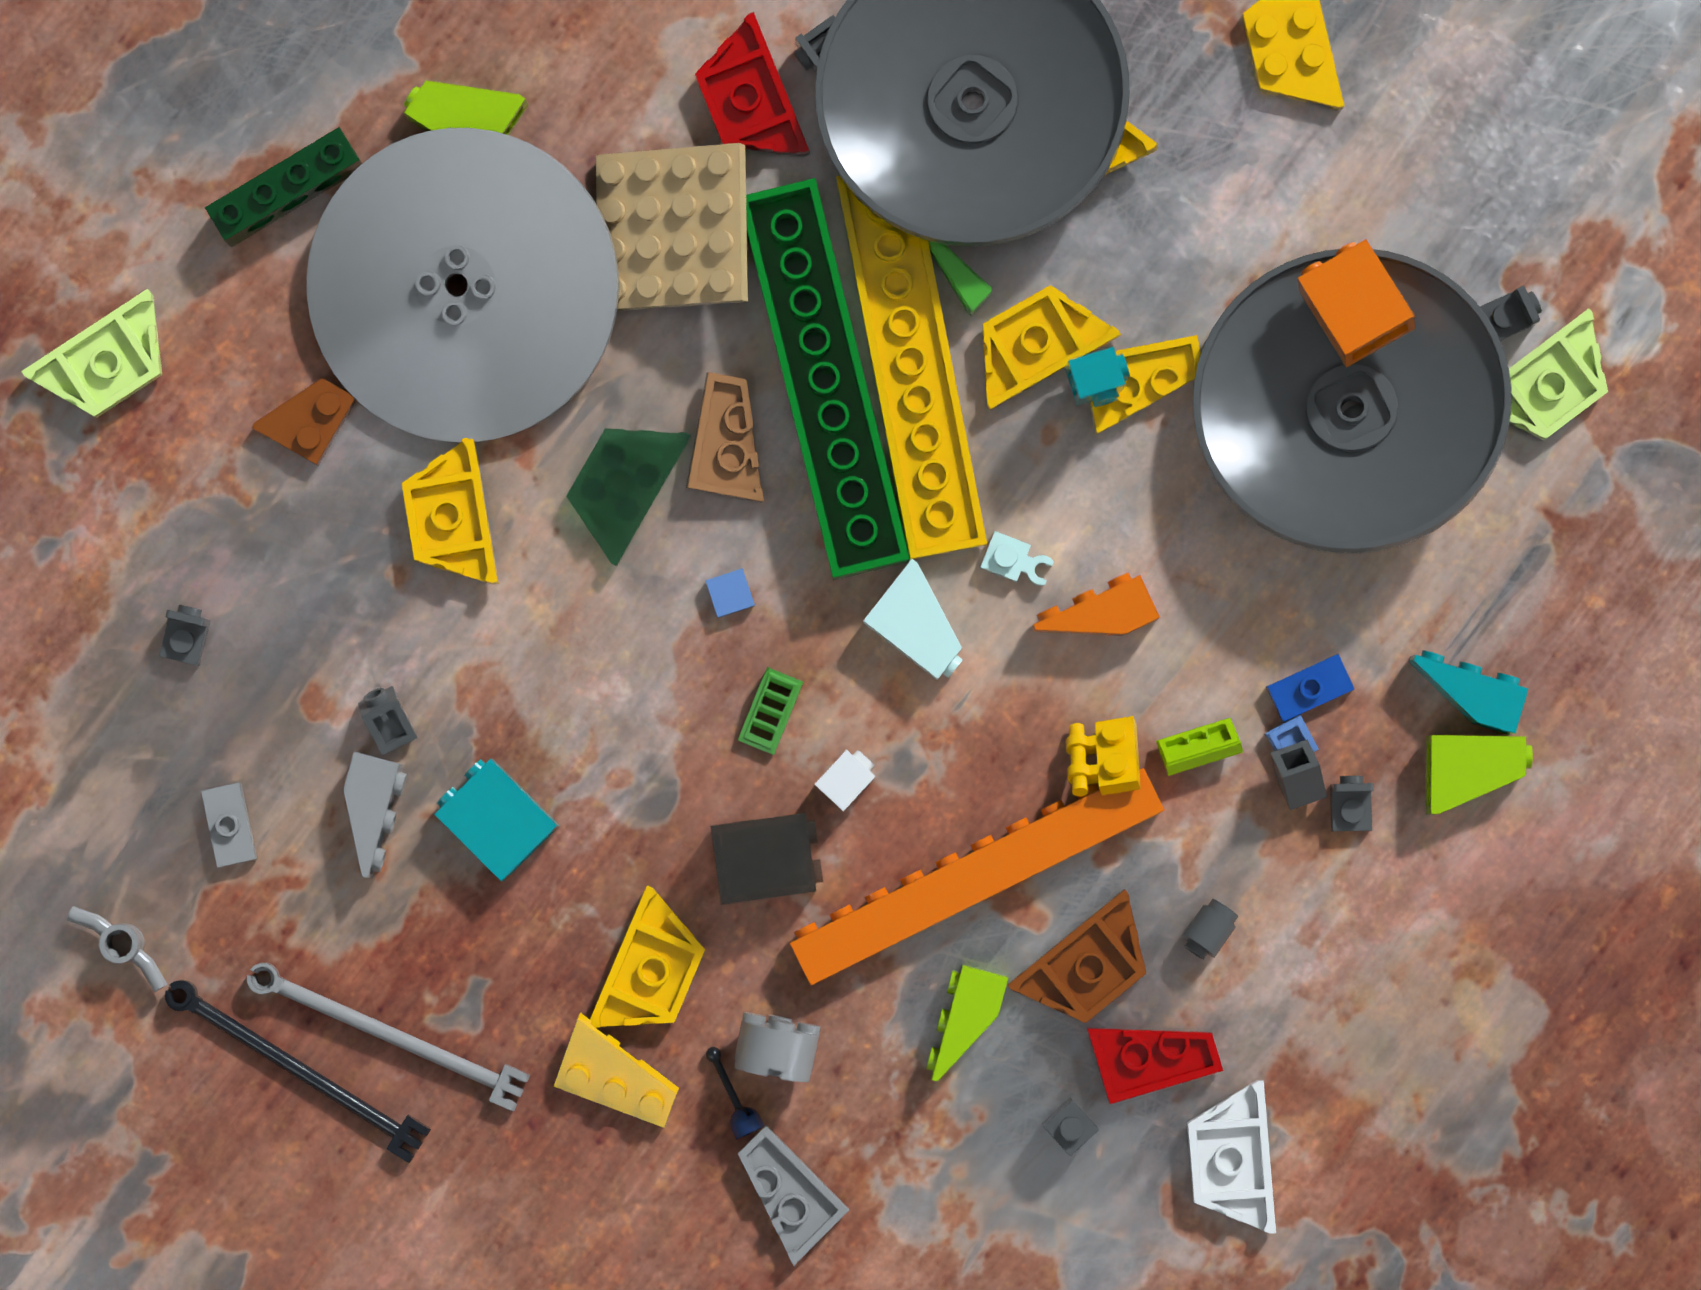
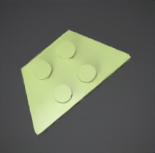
M146 289L21 372L28 379L98 418L162 376L153 294L149 289Z
M1589 308L1509 368L1512 388L1509 424L1541 440H1545L1608 392L1605 374L1602 372L1600 363L1602 358L1599 343H1596L1592 322L1594 320L1593 312Z

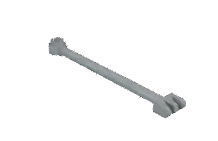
M259 963L250 969L257 974L260 971H267L271 975V982L268 985H261L255 975H247V983L253 992L258 994L274 992L490 1087L494 1089L489 1099L490 1102L515 1111L517 1103L511 1099L504 1098V1095L507 1091L521 1097L524 1089L511 1084L510 1081L514 1077L521 1082L527 1083L530 1078L528 1073L505 1064L499 1075L280 977L278 970L270 963Z

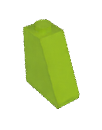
M425 80L421 88L415 86L404 102V106L407 109L404 114L409 121L426 132L446 128H475L509 135L529 105L526 98L520 94Z
M1426 736V814L1443 813L1525 777L1526 769L1532 768V745H1526L1525 736Z

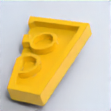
M1194 335L1116 350V355H1124L1130 377H1127L1128 380L1125 381L1126 385L1122 392L1118 393L1117 401L1099 407H1094L1093 401L1090 402L1096 435L1194 381L1201 356L1198 336Z
M580 1013L554 1087L664 1128L679 1088L642 1059L637 1060L619 1046L620 1042L611 1035L605 1036L591 1025L592 1021Z

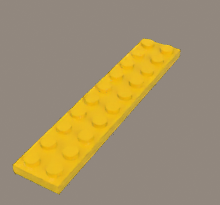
M836 176L910 560L987 545V539L929 242L888 224L872 213L855 197L841 177Z

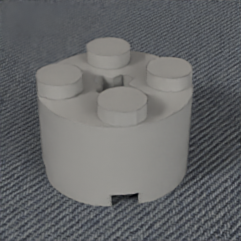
M743 1012L734 1058V1068L762 1076H778L783 1080L810 1082L821 1027L798 1022L796 1028L795 1024L791 1023L792 1019L787 1017L769 1015L768 1022H765L766 1016Z

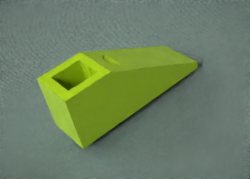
M963 964L961 965L960 972L952 970L946 992L953 995L950 1010L943 1008L941 1010L936 1029L937 1032L943 1033L939 1048H931L926 1070L933 1071L931 1076L933 1081L938 1082L998 1017L1008 982L1007 976Z

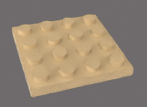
M731 143L596 155L597 206L611 234L619 271L617 311L748 302L745 145Z

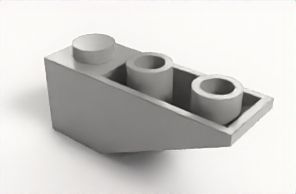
M354 752L343 791L362 877L372 878L374 871L380 873L383 867L386 850L381 849L385 833H392L397 812L391 810L395 795L402 796L407 774L402 773L403 764Z

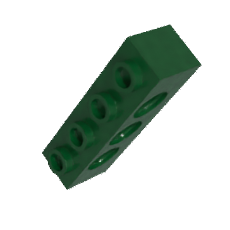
M338 127L209 204L205 209L224 241L232 248L347 179L362 162L344 132Z

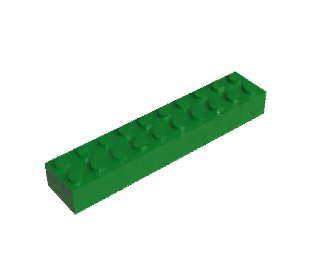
M812 178L747 194V234L833 581L908 563L910 558L816 179Z

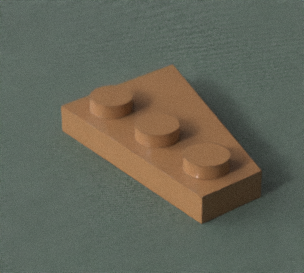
M711 372L706 374L686 485L687 489L764 502L758 470V455L755 449L752 428L753 420L747 379Z

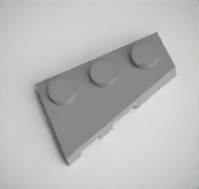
M767 1125L738 1152L794 1266L850 1209Z

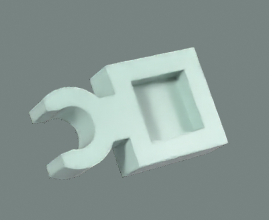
M994 531L980 568L1014 582H1017L1020 572L1027 574L1028 579L1033 584L1045 586L1047 580L1035 574V567L1038 564L1052 567L1054 561L1045 555H1039L1034 558L1027 556L1031 547L1030 544Z

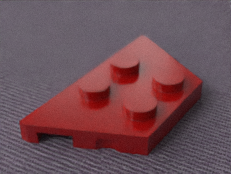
M752 12L743 19L744 22L729 38L727 37L717 48V52L710 60H707L695 73L696 80L722 144L741 143L745 145V150L808 154L810 153L809 147L756 16Z

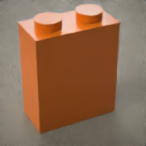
M1367 239L1358 244L1355 242L1346 244L1336 252L1335 257L1323 264L1318 261L1309 265L1302 271L1301 276L1297 278L1300 294L1346 368L1415 329V315Z

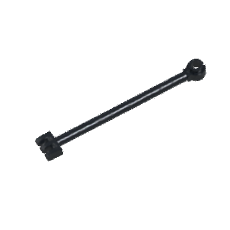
M178 980L169 984L173 991L181 988L187 994L185 1002L178 1003L174 999V993L171 990H166L165 1000L171 1009L175 1011L189 1010L378 1128L392 1137L391 1142L386 1148L387 1150L408 1163L412 1161L414 1155L402 1148V1146L406 1142L419 1150L423 1142L410 1133L415 1129L418 1133L427 1136L431 1130L428 1126L409 1114L402 1124H399L204 1001L203 998L198 996L197 988L192 982Z

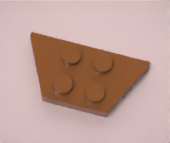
M1123 889L1008 983V987L1017 993L1087 1023L1147 974L1128 892Z

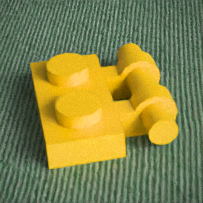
M1134 716L1095 722L1096 735L1092 736L1085 735L1084 725L1081 723H1073L1069 726V736L1066 738V752L1070 755L1071 765L1067 768L1068 782L1072 784L1073 795L1078 797L1087 795L1088 784L1098 783L1102 795L1141 789L1137 724ZM1097 754V764L1087 765L1086 755Z

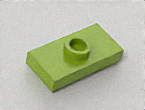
M1231 718L1156 740L1157 749L1168 776L1243 753L1241 741Z

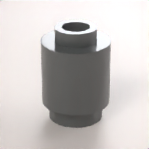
M1212 899L1208 906H1202L1182 936L1187 940L1184 947L1203 960L1207 955L1215 958L1236 928L1234 922L1237 920L1238 915L1221 902Z

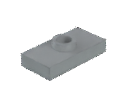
M241 782L202 790L201 794L217 868L256 860L257 854Z

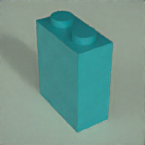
M480 759L466 772L464 776L468 781L458 791L452 787L438 800L436 804L440 809L434 815L500 881H505L560 825L494 759H489L486 763Z

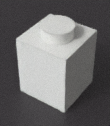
M846 750L815 783V786L844 812L876 777L870 772L875 765L859 750L853 755Z

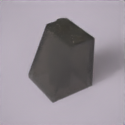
M806 813L711 826L721 905L817 891L816 883L823 882L820 859L812 860L810 844L818 843L815 820L807 821Z

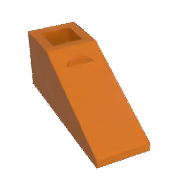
M1128 572L1108 581L1109 590L1096 595L1094 590L1091 589L1072 598L1074 606L1060 612L1058 605L1037 614L1039 622L1031 627L1034 632L1124 636L1158 620L1160 616L1141 575L1131 579Z

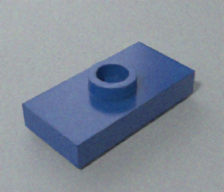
M1339 654L1266 686L1282 722L1355 689Z

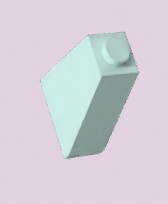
M911 559L863 620V623L936 680L942 674L949 678L963 660L957 656L962 647L919 564Z

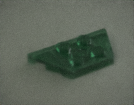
M605 428L566 497L612 565L617 567L689 443L691 435L688 433H666L647 430L629 431Z

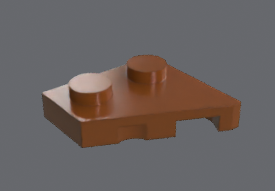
M321 378L254 422L251 428L319 466L354 406L356 399L348 392Z

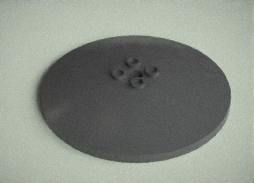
M847 0L828 30L817 65L815 101L819 128L831 162L845 185L872 213L888 224L910 235L946 245L989 246L1007 243L1030 236L1065 217L1086 199L1108 171L1123 138L1128 117L1130 88L1126 53L1119 32L1101 0ZM972 91L978 92L984 97L983 105L974 110L968 109L962 104L964 95Z
M1339 249L1308 254L1274 268L1251 283L1225 309L1212 328L1197 365L1193 392L1194 420L1201 451L1215 481L1228 499L1257 525L1277 537L1314 550L1334 553L1375 552L1407 544L1437 530L1459 514L1484 487L1496 467L1508 435L1512 394L1510 372L1506 355L1496 330L1484 311L1460 285L1442 272L1423 262L1401 254L1373 249L1415 315V329L1346 368L1300 294L1297 279L1309 265L1318 261L1323 264L1335 257ZM1348 401H1357L1361 403L1364 410L1360 416L1348 418L1343 415L1341 408Z

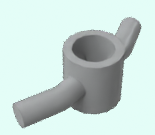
M72 906L67 921L87 927L100 935L99 948L105 959L112 963L133 962L141 969L154 992L168 985L154 960L143 951L145 944L144 936L136 926L125 923L112 925L100 915ZM123 931L128 933L132 940L130 944L131 950L126 956H120L118 951L112 947L114 935H120Z

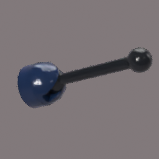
M717 1047L708 1048L706 1058L708 1061L713 1062L735 1108L734 1113L731 1115L730 1125L736 1140L763 1128L764 1123L756 1110L741 1105L721 1063V1051Z

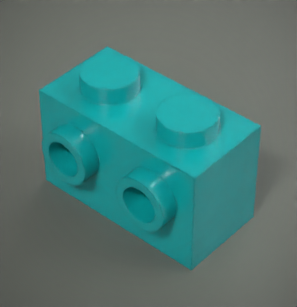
M1114 347L1068 360L1065 367L1076 406L1093 401L1094 407H1099L1117 401L1118 393L1122 392L1126 385L1125 381L1128 380L1127 377H1130L1124 355H1116Z

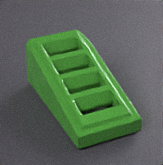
M931 241L929 247L932 256L965 310L972 316L991 296L992 287L945 244Z
M767 667L738 741L774 755L804 682ZM770 682L790 689L789 697L768 689ZM764 696L785 704L783 712L762 704ZM758 711L780 719L777 727L757 719ZM752 726L774 734L772 740L769 741L750 733Z

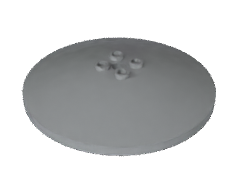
M446 128L427 131L395 142L371 156L343 182L331 198L321 216L309 253L307 268L309 315L316 340L331 370L345 389L374 415L394 427L432 440L462 442L463 438L474 439V442L493 440L521 432L552 416L582 389L594 373L610 341L617 316L619 271L616 252L607 224L592 196L564 165L548 153L523 140L491 130ZM454 274L463 275L468 282L467 291L460 297L450 294L447 288L448 280Z

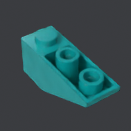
M1422 650L1421 656H1410L1409 663L1472 724L1508 735L1516 734L1529 688L1519 686V678L1497 673L1495 679L1482 675V667L1461 661L1458 667L1443 663L1445 656Z

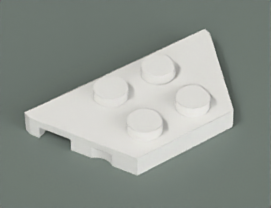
M1256 1080L1187 1122L1193 1202L1273 1234L1276 1233L1264 1081Z

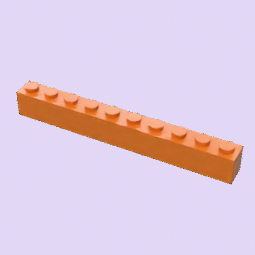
M1139 769L1141 786L1139 790L1102 795L1098 784H1091L1088 786L1087 795L1078 797V800L1066 806L1061 799L1041 809L1044 817L1032 823H1029L1027 817L1005 827L1008 835L994 841L990 834L970 844L973 852L961 858L954 852L936 861L935 864L938 869L925 876L920 869L901 878L900 882L903 887L891 893H888L886 887H883L864 897L867 902L866 905L853 911L849 904L829 914L832 922L820 928L813 922L794 931L797 939L790 942V945L810 985L1164 811L1165 809L1145 769Z

